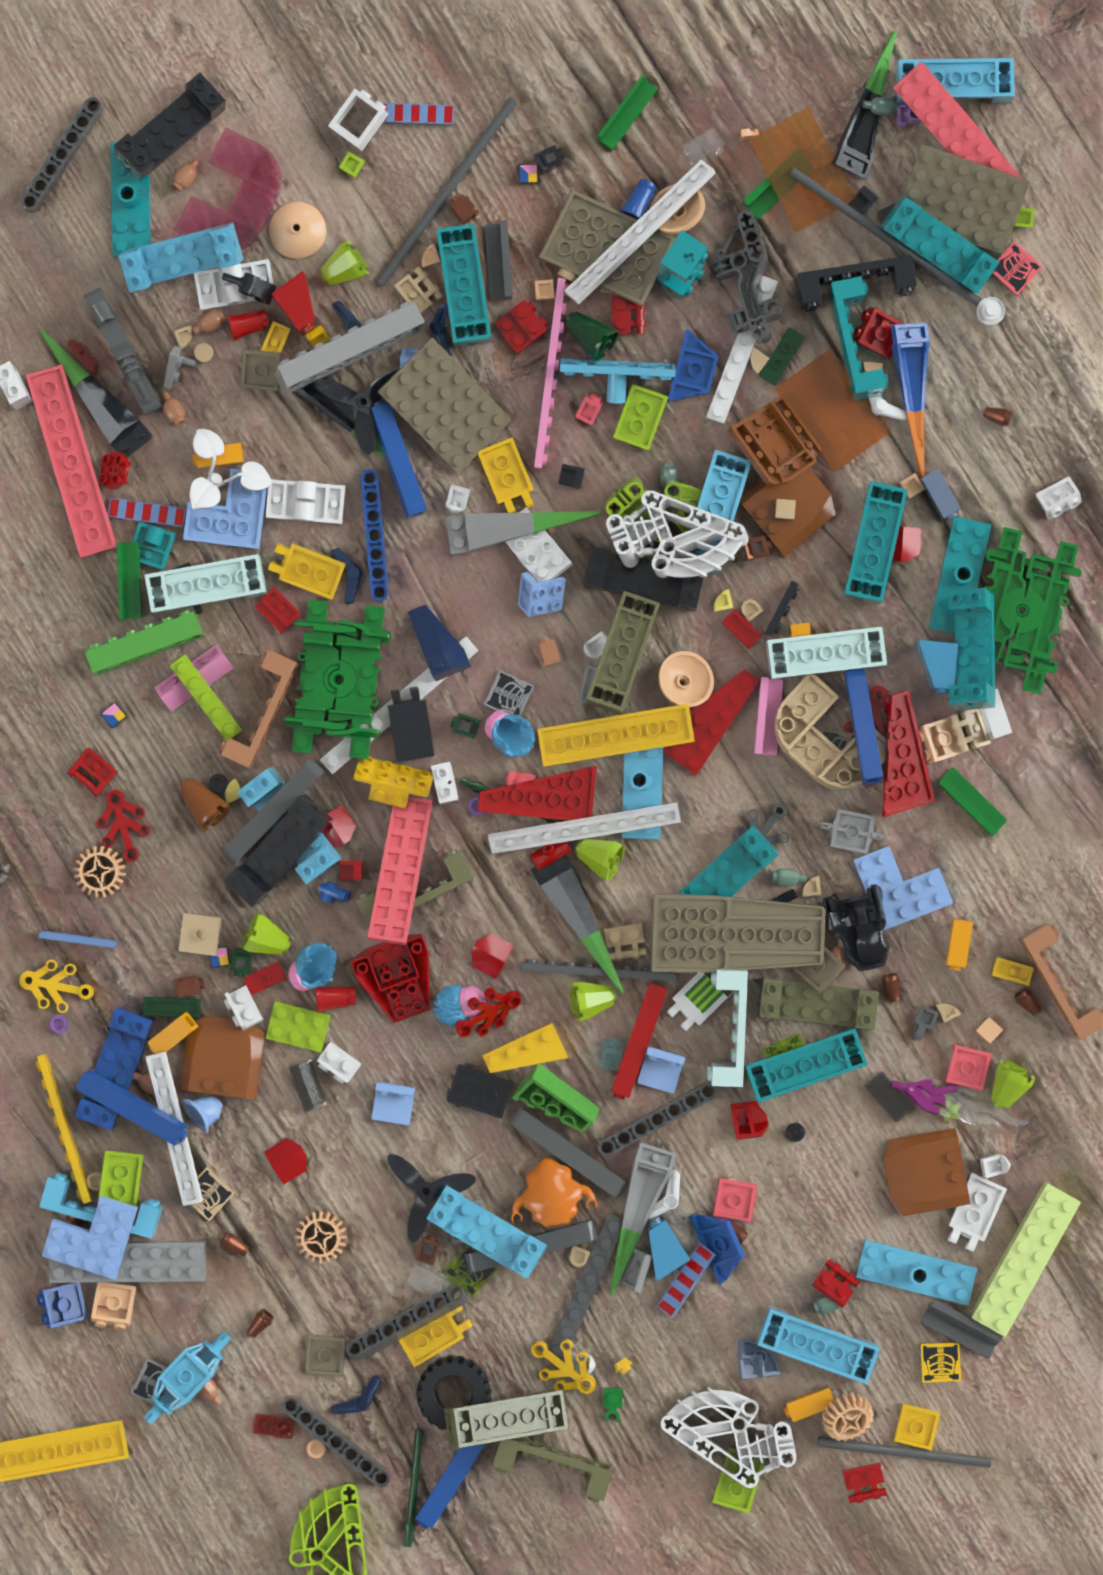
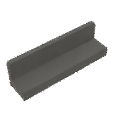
M500 220L498 224L485 225L489 295L491 301L513 299L507 220Z
M935 1299L929 1303L921 1321L922 1325L987 1359L991 1357L995 1346L1000 1343L1003 1337L994 1330Z

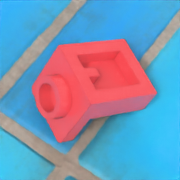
M587 393L575 417L592 426L605 401L596 393Z
M509 771V775H506L505 786L534 780L536 775Z

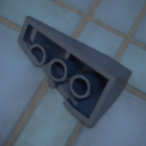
M426 604L408 612L435 681L471 667L464 648Z

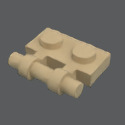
M419 266L414 270L418 277L413 280L408 274L396 283L394 287L406 302H409V304L415 302L422 314L433 305L429 300L431 296H434L438 301L443 295L439 291L440 288L434 285L428 278V273ZM421 282L428 289L425 293L418 286Z
M979 709L960 713L962 721H959L957 714L950 716L952 721L951 727L952 730H955L958 739L956 742L960 746L962 753L969 751L967 743H970L972 750L991 744ZM963 726H964V728H965L967 737L964 736V733H963V730H962V727H963Z
M642 923L604 929L607 948L615 947V953L609 954L611 961L617 960V962L623 961L622 959L633 957L634 959H639L640 956L647 955L646 948L638 949L637 944L645 942ZM632 944V950L621 952L620 946Z

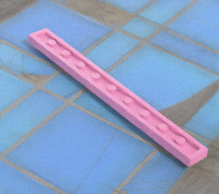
M558 278L534 465L535 470H542V465L546 466L548 454H544L545 447H549L550 436L546 434L547 428H551L552 424L549 410L554 408L555 398L551 397L552 390H556L557 379H554V371H558L559 360H556V354L561 352L562 341H558L559 333L563 334L564 322H561V314L565 315L567 303H563L564 296H568L564 290L569 287V284H565V278Z

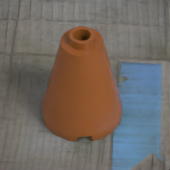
M187 778L181 783L180 792L198 828L202 832L209 830L207 826L211 824L213 827L216 826L228 815L227 808L231 809L230 805L198 780Z

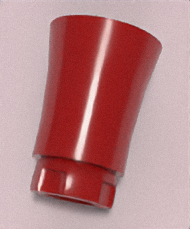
M265 309L238 315H227L233 341L270 327Z
M346 986L315 988L318 1013L348 1007V1005H356L354 986L347 988Z

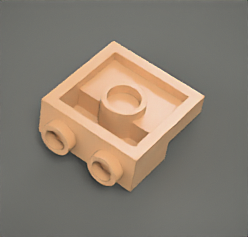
M950 717L918 727L925 759L928 761V764L962 753L960 746L957 745L956 741L958 739L955 730H952Z
M98 1282L91 1321L95 1323V1326L105 1328L106 1324L114 1325V1329L125 1330L126 1327L130 1328L136 1287Z

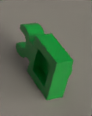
M603 1387V1408H608L605 1414L606 1421H609L610 1414L616 1415V1422L620 1420L617 1408H622V1388Z

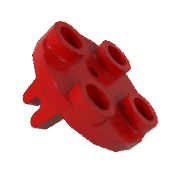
M118 451L105 454L102 458L103 464L99 482L113 490L118 489L123 484L128 485L126 479L131 462L128 461L124 453Z

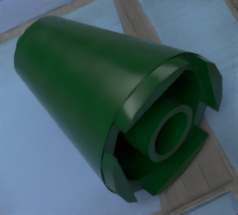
M579 312L570 313L565 320L566 328L596 362L606 356L604 352L607 349L611 350L619 336L616 328Z

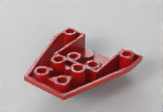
M422 934L408 935L406 945L386 942L366 948L350 960L356 979L394 1023L430 1010L429 951Z

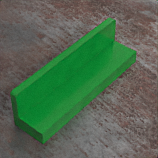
M644 75L639 78L597 136V140L611 151L615 149L658 90L645 80L646 77Z
M799 148L743 200L742 204L748 211L753 213L756 219H760L798 183L797 180L789 176L794 167L805 175L812 169V166L803 157L804 153Z
M140 542L117 543L119 620L141 619Z
M954 767L937 782L991 837L1006 823L1007 819Z

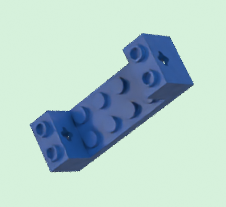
M115 1007L109 1023L111 1027L94 1072L129 1091L133 1075L136 1072L155 1020L121 1007ZM85 1095V1097L81 1098L75 1117L112 1130L115 1128L120 1114Z

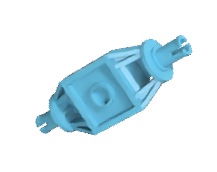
M222 1331L213 1343H208L204 1340L201 1344L184 1349L158 1377L154 1395L151 1397L155 1405L143 1418L152 1425L163 1412L171 1415L173 1411L187 1405L214 1376L220 1360L224 1359L220 1351L232 1338L225 1331ZM208 1347V1349H207L206 1351H204L201 1355H199V1356L196 1355V1354H198L199 1352H201L202 1350H204L205 1348ZM166 1388L167 1391L165 1392V1394L163 1395V1397L159 1400V1398H160L162 1392H163L164 1389Z

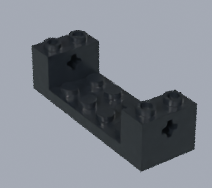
M199 72L186 83V91L134 136L131 137L129 134H126L114 145V155L141 182L226 109V100Z
M909 255L798 273L796 285L800 310L805 309L806 312L817 310L816 307H819L822 302L820 285L827 286L831 285L832 281L859 276L862 277V280L869 279L870 275L876 274L877 277L888 276L889 272H891L894 295L899 294L900 297L909 296L917 286L913 257Z
M592 547L584 587L623 595V592L627 591L660 604L696 611L704 577L681 578L667 576L661 578L656 575L650 561L639 559L638 564L630 568L622 563L618 554L610 553V550ZM660 564L658 569H663L666 565Z
M306 794L299 796L286 810L288 813L245 862L236 867L224 881L251 907L260 904L334 820Z

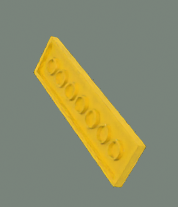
M689 704L537 729L543 767L695 742Z
M123 1419L0 1442V1482L128 1459L129 1451Z

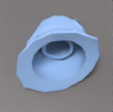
M212 1096L202 1097L193 1101L188 1099L182 1100L183 1108L188 1117L201 1131L208 1133L209 1126L220 1117L222 1103Z

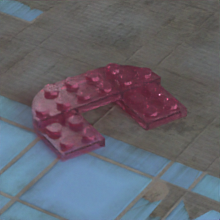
M225 128L209 159V163L243 179L227 213L191 195L174 230L185 235L233 222L240 248L243 250L250 246L261 233L280 195L282 175L275 157L268 149Z

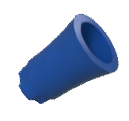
M640 179L638 185L635 186L630 197L620 209V212L639 220L647 212L657 187L648 180Z

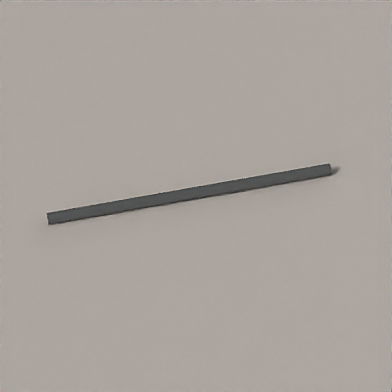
M510 97L376 280V283L381 287H384L516 106L517 102Z
M794 167L790 172L789 176L904 256L912 255L913 262L966 300L975 306L980 303L982 298L801 171Z

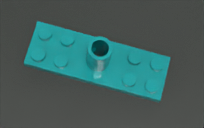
M110 142L113 257H118L124 250L151 244L150 174L139 182L114 155V145L117 142ZM128 194H133L132 198L125 199Z
M960 517L953 518L929 629L955 634V615L948 610V591L978 588L991 524ZM958 570L966 574V580L958 578Z

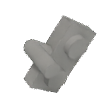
M174 346L169 355L164 388L171 389L173 384L178 382L180 372H177L181 364L193 368L196 367V360L181 356L182 348Z

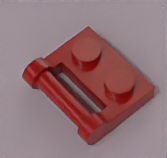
M88 747L67 774L70 777L76 778L93 792L92 795L97 798L119 771ZM81 766L101 782L98 787L78 771Z

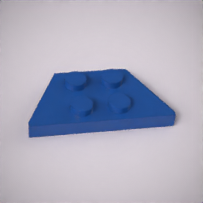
M686 329L675 377L671 385L668 397L669 402L709 394L719 355L708 348L703 341L699 340L688 329Z
M695 1213L689 1217L700 1242L716 1254L710 1265L720 1285L728 1279L745 1257V1254L730 1220Z

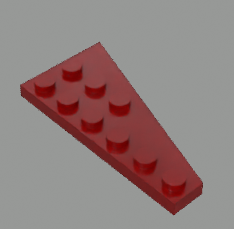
M744 669L709 696L705 702L690 711L695 742L663 747V754L697 775L760 679Z
M597 766L481 791L478 795L477 811L567 821L592 817Z

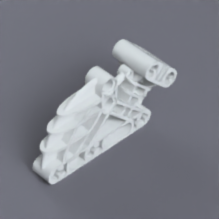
M651 490L642 495L641 499L644 506L641 509L636 510L630 516L626 515L623 519L617 514L611 515L606 521L614 547L622 563L626 567L631 568L638 564L639 557L655 553L652 567L656 575L661 578L667 576L681 578L700 576L706 578V573L713 570L721 571L722 568L720 566L728 560H734L735 557L733 555L740 547L746 545L749 539L743 525ZM672 506L686 511L690 515L683 518L667 512L665 509ZM644 510L649 512L651 519L644 520L643 517H640L641 521H634ZM666 520L692 530L673 537ZM658 537L660 545L658 548L653 549L652 546L654 544L652 541ZM721 540L715 547L709 545V543ZM650 543L651 547L645 548V546ZM668 547H674L671 552H666ZM697 548L706 551V553L699 556L689 552ZM660 564H666L663 569H658Z
M710 1387L707 1388L709 1391L700 1393L692 1391L694 1395L682 1401L678 1399L677 1402L679 1403L661 1420V1427L666 1433L747 1488L755 1487L759 1481V1476L763 1473L779 1468L780 1465L791 1467L796 1462L797 1454L790 1424L784 1420L778 1421L775 1426L760 1423L750 1424L758 1413L759 1405L755 1400L739 1393L713 1390ZM747 1403L755 1405L756 1410L754 1413H747L745 1411ZM712 1407L728 1418V1420L712 1422L698 1411ZM718 1407L729 1408L737 1411V1413L732 1417ZM694 1413L706 1421L707 1424L691 1427L684 1420ZM665 1419H673V1424L677 1427L679 1423L682 1425L678 1429L677 1435L673 1433L676 1430L675 1428H673L672 1426L669 1428L666 1427L667 1423L665 1422ZM736 1419L744 1421L745 1427L743 1429L735 1428L734 1421ZM786 1426V1431L788 1432L779 1434L777 1427ZM747 1428H756V1430L764 1431L765 1437L759 1439V1435L756 1434V1441L750 1443ZM734 1433L739 1459L708 1438ZM705 1441V1446L709 1449L711 1445L714 1447L709 1457L705 1455L708 1452L704 1448L698 1449L699 1445L697 1442ZM713 1452H722L738 1463L740 1470L737 1473L728 1471L713 1460ZM791 1453L793 1460L784 1461L785 1457H782V1455ZM753 1457H760L761 1463H764L763 1458H769L770 1464L766 1465L761 1471L756 1472ZM743 1468L747 1469L744 1472L746 1475H754V1483L750 1482L748 1484L746 1482L747 1478L743 1475L741 1479L737 1477L741 1474Z

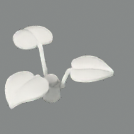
M196 430L193 439V449L201 458L209 459L212 457V463L208 478H197L191 484L189 496L192 510L210 508L217 505L220 501L219 487L224 486L237 477H241L240 483L244 488L252 491L262 490L271 485V478L267 471L256 462L245 463L241 467L242 473H237L223 481L219 474L213 473L216 456L222 455L224 452L222 439L210 430Z

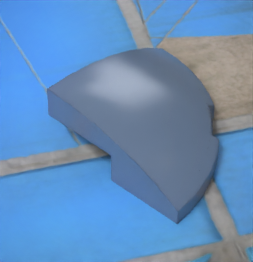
M738 1340L740 1380L781 1375L779 1365L772 1353L767 1354L755 1341Z

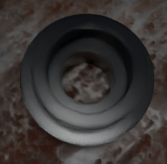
M215 774L209 779V787L213 792L222 793L226 790L228 780L224 775ZM217 780L222 781V785L220 787H216L215 782Z
M791 1123L786 1128V1136L792 1142H799L805 1136V1129L799 1123ZM793 1129H798L799 1134L797 1136L792 1135Z

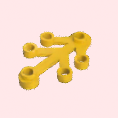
M55 960L47 961L46 965L36 972L26 971L20 976V985L24 989L32 991L41 1009L48 1008L50 1000L43 996L39 987L47 989L57 1004L56 1008L60 1013L67 1012L69 1005L63 1001L57 990L78 994L84 1000L90 999L94 995V989L89 984L78 987L59 983L68 975L76 973L77 968L74 964H67L62 971L48 980L39 978L47 972L55 971L58 968V963ZM50 962L55 963L54 969L49 968L48 965ZM68 966H73L74 971L72 973L67 971ZM27 977L32 978L31 984L26 983ZM84 988L89 990V994L87 996H84L82 994V990ZM43 999L47 1001L46 1007L41 1006ZM61 1003H64L66 1005V1009L64 1011L60 1010L59 1008Z
M564 1339L560 1344L565 1362L549 1351L545 1342L537 1341L531 1348L533 1356L536 1358L545 1357L559 1368L556 1370L543 1368L539 1372L541 1380L547 1381L549 1378L571 1377L575 1381L566 1382L563 1379L558 1380L554 1385L555 1390H563L564 1392L565 1390L579 1389L580 1392L585 1394L594 1391L596 1381L588 1374L586 1361L589 1356L586 1351H580L576 1355V1361L580 1367L579 1374L574 1369L571 1352L573 1342L570 1339ZM564 1343H568L570 1348H566ZM539 1345L543 1347V1351L538 1349ZM579 1355H583L585 1360H581ZM543 1372H547L548 1377H545ZM584 1381H588L590 1386H586ZM558 1384H563L564 1388H559Z

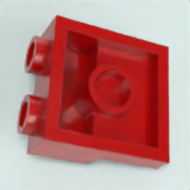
M525 299L494 323L517 355L548 332L546 328L548 324L542 316L538 318L535 314L537 309L531 301L527 303Z
M869 307L861 315V320L863 321L860 327L858 326L854 330L853 337L855 338L853 342L856 341L857 345L866 350L873 351L886 359H890L893 354L891 326L904 323L875 307Z

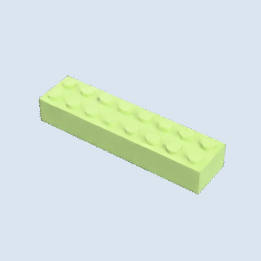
M1044 1181L969 1315L972 1319L1004 1337L1007 1336L1081 1203L1080 1201Z

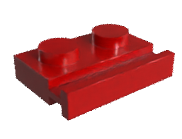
M275 587L254 606L281 634L301 615Z

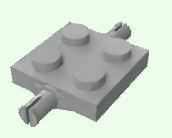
M837 809L832 823L822 821L820 825H825L820 826V829L831 831L829 847L868 854L869 845L872 840L884 842L885 839L880 838L885 837V834L874 832L875 816Z

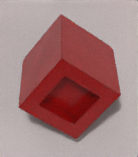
M338 861L340 880H362V861Z

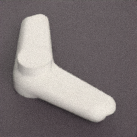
M881 396L869 398L871 410L875 415H883L902 421L907 420L905 410L888 404Z
M672 1170L668 1180L666 1195L655 1204L648 1219H652L678 1206L680 1173L678 1171Z

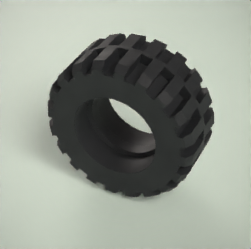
M447 1355L445 1358L440 1357L435 1362L430 1363L420 1377L416 1393L418 1407H420L423 1417H426L431 1425H436L440 1430H447L444 1408L437 1402L435 1390L443 1378L457 1375L469 1383L472 1397L467 1406L487 1403L490 1400L488 1377L484 1374L480 1365L475 1364V1361L472 1359L468 1360L460 1355L458 1357L453 1355Z

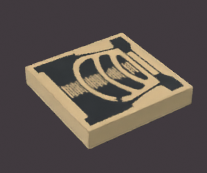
M206 1167L197 1177L203 1201L190 1205L210 1221L236 1192L212 1170Z

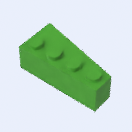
M540 1064L518 1084L512 1096V1099L516 1101L520 1099L533 1109L537 1107L545 1111V1115L549 1117L560 1118L562 1123L582 1133L594 1123L600 1110L598 1106Z

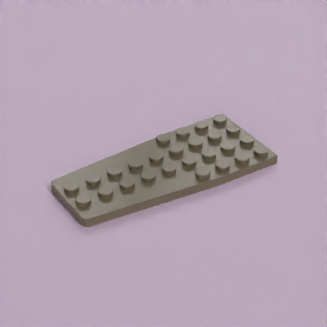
M653 894L651 971L711 973L716 972V969L754 970L821 965L824 962L826 910L818 905L718 895Z

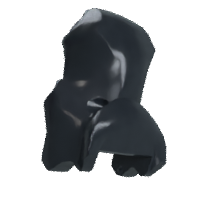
M876 884L870 885V888H867V895L840 900L838 894L833 893L830 897L823 898L829 930L840 940L845 960L858 971H866L884 966L891 945L883 933L886 917L882 904V888Z

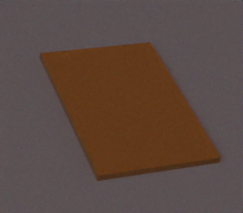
M809 107L794 113L793 116L748 140L796 232L810 226L837 209L789 176L794 167L846 204L856 199L841 169L832 165L834 155Z
M831 349L818 356L814 361L775 388L779 396L782 394L785 396L822 448L820 453L834 472L890 433V430L880 416L872 412L871 404L867 399L853 401L847 371Z

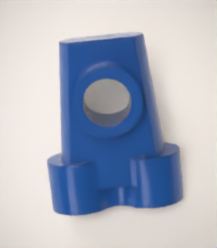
M327 881L326 884L322 883L318 890L321 893L319 899L334 904L335 899L341 902H348L351 892L337 888L338 884Z

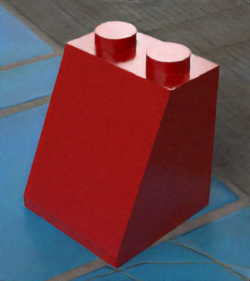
M302 271L272 293L274 300L301 337L314 330V327L317 326L308 281L305 273Z

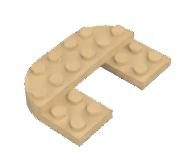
M809 674L785 698L778 708L774 719L776 740L781 749L819 784L833 790L854 789L862 785L855 738L841 751L813 726L839 696L815 674ZM875 729L882 765L885 761L886 738Z

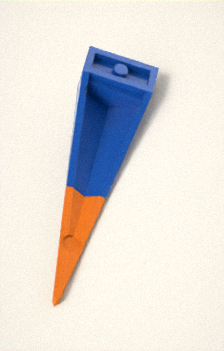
M927 323L897 324L891 326L893 340L891 347L920 478L925 476L924 408L930 342Z

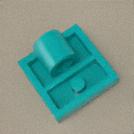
M139 522L132 542H140V563L165 570L176 534Z

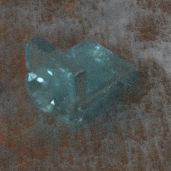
M613 1038L604 1039L599 1064L600 1068L618 1071L623 1042Z

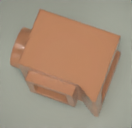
M549 637L539 640L537 651L540 660L544 661L543 668L560 663L561 658L555 640H550Z

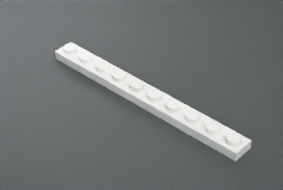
M701 159L565 289V293L579 305L716 174L714 169Z
M467 636L459 642L464 648L468 660L478 652V649ZM428 668L400 692L401 701L411 699L410 687L417 686L419 688L421 700L446 678L435 681ZM392 699L374 713L371 725L362 724V728L377 729L382 733L390 727L387 705L393 704ZM345 738L320 759L332 775L352 759L349 758L351 739Z
M671 803L488 834L491 852L495 854L681 823L678 803Z

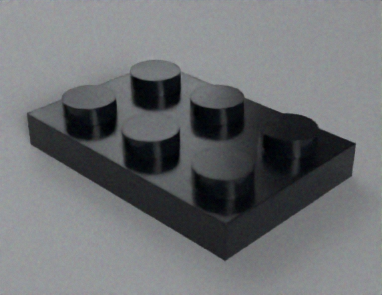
M459 1064L447 1101L502 1119L514 1082Z

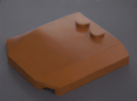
M783 394L727 430L766 485L787 484L811 468L822 449Z
M810 468L783 485H766L763 479L760 478L742 493L739 505L761 528L783 558L836 515L831 493ZM776 499L796 500L794 520L774 519Z
M209 1015L194 1020L199 1027L186 1038L179 1089L256 1100L265 1032L255 1025L242 1030L241 1026L236 1027L232 1018Z
M956 1128L888 1141L883 1159L890 1199L903 1216L970 1205L969 1191Z

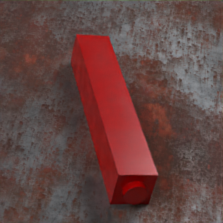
M649 982L611 1088V1092L614 1093L613 1096L624 1100L625 1097H630L668 991L667 988Z

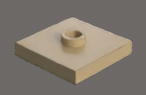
M183 913L179 951L217 956L222 918Z

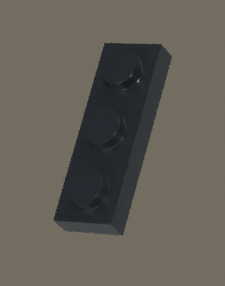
M790 582L765 634L772 636L773 633L778 634L782 626L779 622L782 616H787L791 608L788 606L790 600H795L800 591L797 589L798 583Z

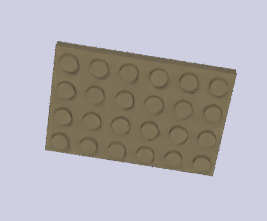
M921 144L903 196L913 201L924 211L970 243L1004 254L1030 181Z
M572 190L539 258L560 269L564 268L579 277L638 220ZM657 229L599 287L643 307L658 277L660 262L676 240V237Z
M432 337L377 391L457 474L512 420Z

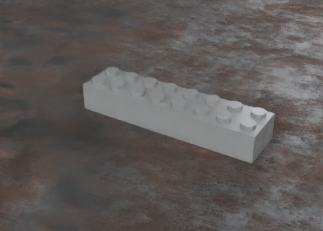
M409 302L403 303L394 312L392 310L386 311L377 320L372 318L366 321L365 325L360 328L355 326L349 329L347 334L343 336L338 334L330 339L331 342L326 344L321 342L315 345L312 351H302L296 355L295 359H285L278 363L279 366L274 376L284 395L420 332L425 321L415 302L411 304Z
M206 1240L128 1241L116 1280L49 1259V1283L185 1282L206 1280Z

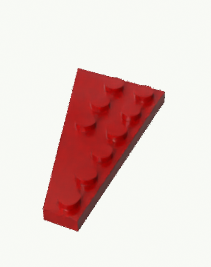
M909 690L889 695L882 817H888L935 801Z

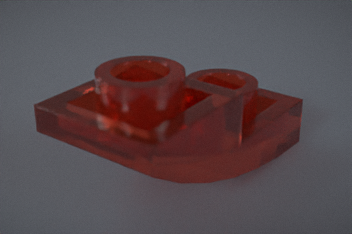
M75 339L68 341V345L78 361L93 375H97L96 369L99 368L96 358H91L89 354L82 356L85 352L81 342L77 343Z
M255 1413L252 1432L254 1434L292 1439L295 1421L291 1418Z

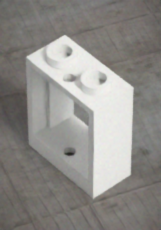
M354 89L328 126L359 150L363 151L389 114L384 110L386 106L378 100L376 102L370 100L371 95L362 89L359 92L357 89ZM358 98L378 111L359 139L339 125Z
M10 361L1 365L0 386L10 405L18 410L32 403L33 399L17 368Z
M995 689L996 708L979 709L989 740L1012 733L998 689Z
M446 762L432 765L431 769L439 804L459 801L451 763Z

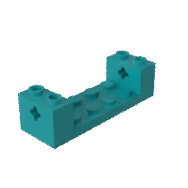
M901 195L880 226L887 233L976 294L979 293L1000 263L903 195Z
M475 224L436 229L454 347L492 342Z
M682 230L660 262L657 283L681 299L685 295L688 297L694 288L691 285L695 279L699 281L705 272L702 269L704 267L703 263L709 255L706 253L708 247Z
M861 276L831 282L829 290L853 401L883 396L887 385H889L887 373L883 374V369L860 373L862 371L861 362L856 359L858 349L856 341L852 342V334L854 332L852 323H848V307L863 304L864 298L867 297L866 281H862Z
M872 481L868 483L851 567L843 591L844 597L879 605L883 602L908 489Z
M986 588L948 591V610L955 615V643H958L956 684L949 685V704L958 711L996 708L994 595Z
M752 825L678 894L732 897L762 868H765L775 859L779 852Z
M852 1027L822 1040L764 1060L759 1059L745 1064L744 1067L756 1101L759 1103L867 1066L868 1064L856 1029Z

